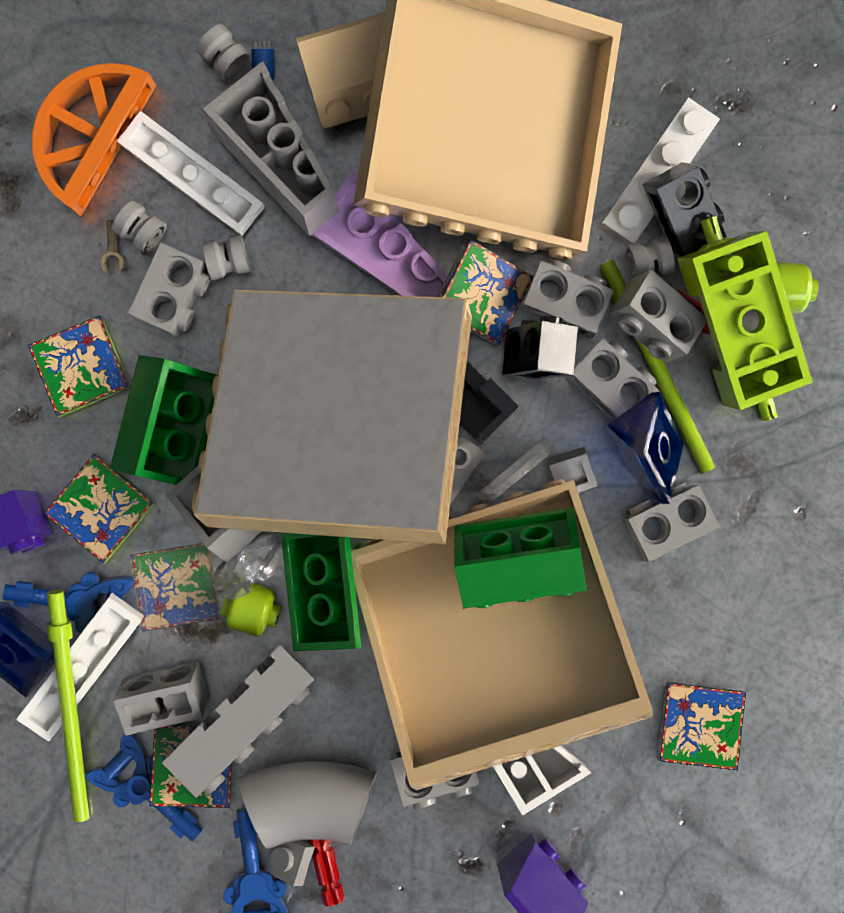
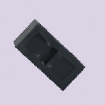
M682 162L643 184L663 235L668 238L674 254L682 257L698 251L703 245L707 244L700 221L712 216H717L722 237H727L722 226L725 222L723 212L712 201L708 191L711 188V183L708 175L701 167ZM684 182L686 186L685 193L677 200V188ZM699 217V227L691 234V224Z
M540 316L539 321L523 320L521 321V326L506 329L502 375L532 380L574 375L578 327L564 325L563 318Z

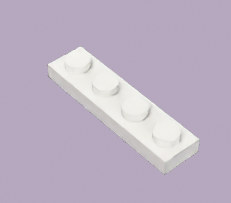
M688 97L606 216L601 227L628 245L635 243L655 215L643 184L682 162L690 164L720 118Z
M141 111L117 140L121 147L237 234L243 236L265 207L263 202Z
M113 593L110 594L70 647L77 705L144 617L143 614ZM56 667L16 719L48 742L62 726Z

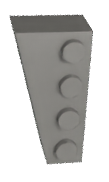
M263 61L202 108L211 132L309 236L339 213L335 191L312 149L309 148L299 125L292 117L278 87L276 88Z
M279 645L162 764L196 798L203 791L209 796L226 779L221 773L232 762L239 766L255 749L251 743L261 733L267 737L283 721L279 715L290 704L296 708L311 693L308 686L315 679Z

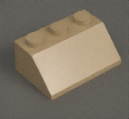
M385 12L296 38L322 129L368 116Z

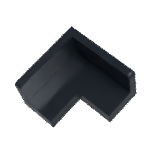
M467 361L459 424L481 446L519 406L491 378L486 380Z

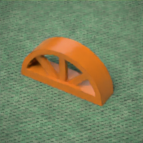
M114 63L98 64L80 69L67 76L50 91L37 113L32 132V151L37 170L43 182L54 196L80 217L83 215L121 149L117 140L137 114L143 111L157 87L150 73L142 69ZM124 86L110 109L104 88ZM92 92L101 123L100 128L67 110L77 100ZM60 122L93 139L92 142L52 153L54 135ZM81 159L64 189L57 178L54 167Z

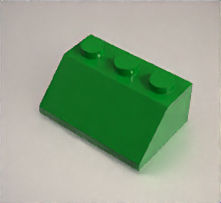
M138 355L110 469L177 485L199 465L201 452L206 451L208 440L206 419L208 414L213 412L215 399L212 393L214 378L219 375L164 358Z
M574 507L454 525V568L463 609L472 607L488 608L494 604L513 601L529 602L540 597L554 595L570 596L576 592L587 591Z
M281 532L293 652L362 648L350 537Z

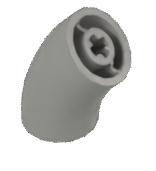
M302 761L263 768L239 777L237 781L248 815L265 848L271 849L281 844L308 839L327 840L350 846L367 806L377 772L337 762Z

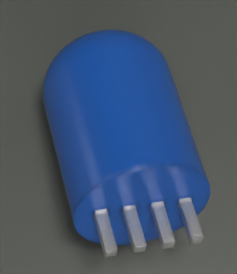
M254 41L255 49H251L252 69L263 61L270 77L274 80V49H271L270 41H268V49H266V41H263L264 49L261 47V41H259V49H257V41Z

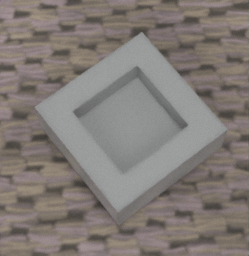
M585 446L547 459L554 480L562 479L565 482L574 480L578 493L598 486Z
M302 840L273 847L270 849L264 871L292 886H302L315 847Z

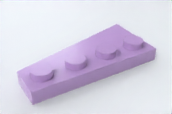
M353 168L335 193L339 213L311 236L398 296L443 297L451 279L427 251L423 250L415 241L406 227L392 214L385 218L374 217L366 214L365 208L353 205L358 173Z

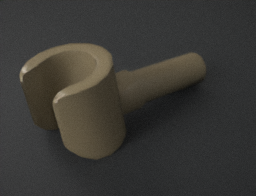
M114 220L106 221L107 252L100 258L101 269L106 273H109L108 261L112 256H116L119 260V271L123 272L127 267L126 258L123 254L119 253L117 234L111 230Z

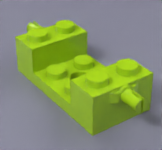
M712 216L700 221L707 244L703 245L696 252L677 258L688 295L698 296L703 307L721 365L712 369L723 405L742 410L757 404L762 417L761 420L769 421L772 418L778 417L772 398L811 384L813 381L767 231L747 232L734 238H723L717 216ZM752 309L758 314L759 323L754 331L747 332L742 326V318L747 311Z

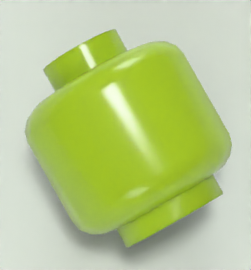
M777 262L791 312L800 314L807 308L809 302L816 300L819 287L818 279L812 278L811 270L805 264Z
M242 580L236 587L229 586L220 615L225 617L226 625L230 629L259 637L265 632L267 626L275 628L282 606L275 604L276 593L272 588L248 580Z

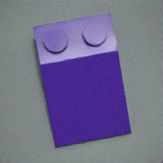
M14 489L0 495V550H9L10 555L19 552L25 554L45 545L43 539L54 535L47 516L43 514L45 510L36 491Z
M533 833L497 863L504 896L518 913H585L589 903L583 890L587 886L572 868L565 872L556 860L561 856L546 838L540 842Z

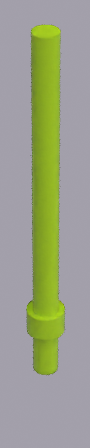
M614 259L600 265V268L610 288L614 290L611 299L615 305L625 289L626 283ZM636 339L701 474L716 468L665 363L653 357L649 353L648 348Z
M58 589L47 592L50 622L46 624L48 641L53 642L73 820L75 822H83L90 817L69 640L73 638L71 620H68L66 617L64 591Z

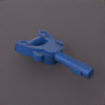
M87 572L81 577L80 582H75L71 586L68 593L64 592L67 617L69 620L75 621L76 631L81 634L97 613L95 601L100 593L107 594L106 600L111 593L122 600V596L129 591L134 578L131 576H116L100 581L99 576L95 572ZM17 581L16 585L5 584L3 600L14 601L13 606L30 608L31 603L48 605L47 592L51 590L33 588L34 583Z
M123 733L120 741L121 750L106 766L92 769L85 775V778L93 785L105 791L114 792L112 799L118 807H125L130 802L133 805H138L145 800L150 803L152 755L147 756L145 747L136 734L125 736V733ZM134 760L137 765L133 776L124 781L117 779L116 777ZM155 807L172 823L169 828L179 838L185 835L192 842L201 833L202 829L195 823L198 818L188 809L183 812L178 807Z
M246 808L236 810L238 820L233 822L235 838H240L245 872L239 874L234 880V885H228L223 893L224 901L227 904L233 905L230 913H289L285 902L281 898L287 889L286 882L278 878L273 879V875L260 870L255 837L258 834ZM253 900L268 902L270 908L245 911L244 906Z

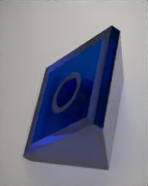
M651 392L606 426L633 477L661 504H670L684 443L660 392Z
M7 601L0 602V677L26 698L55 664L53 642L48 641V635Z

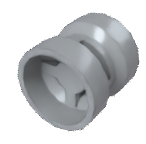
M218 24L207 31L196 47V51L204 60L211 61L214 64V70L222 80H228L237 75L248 63L251 56L243 44L236 43L233 40L232 32L224 24Z
M132 200L117 214L111 230L122 239H130L133 247L145 255L161 240L167 225L157 216L150 217L147 215L145 208L135 200Z
M241 234L229 236L225 242L219 243L211 240L202 243L205 262L212 281L224 278L226 273L230 272L237 274L250 272L248 255Z
M666 236L654 238L650 244L642 245L638 242L626 246L627 264L632 278L650 269L660 276L670 275L675 272L674 255L671 244Z

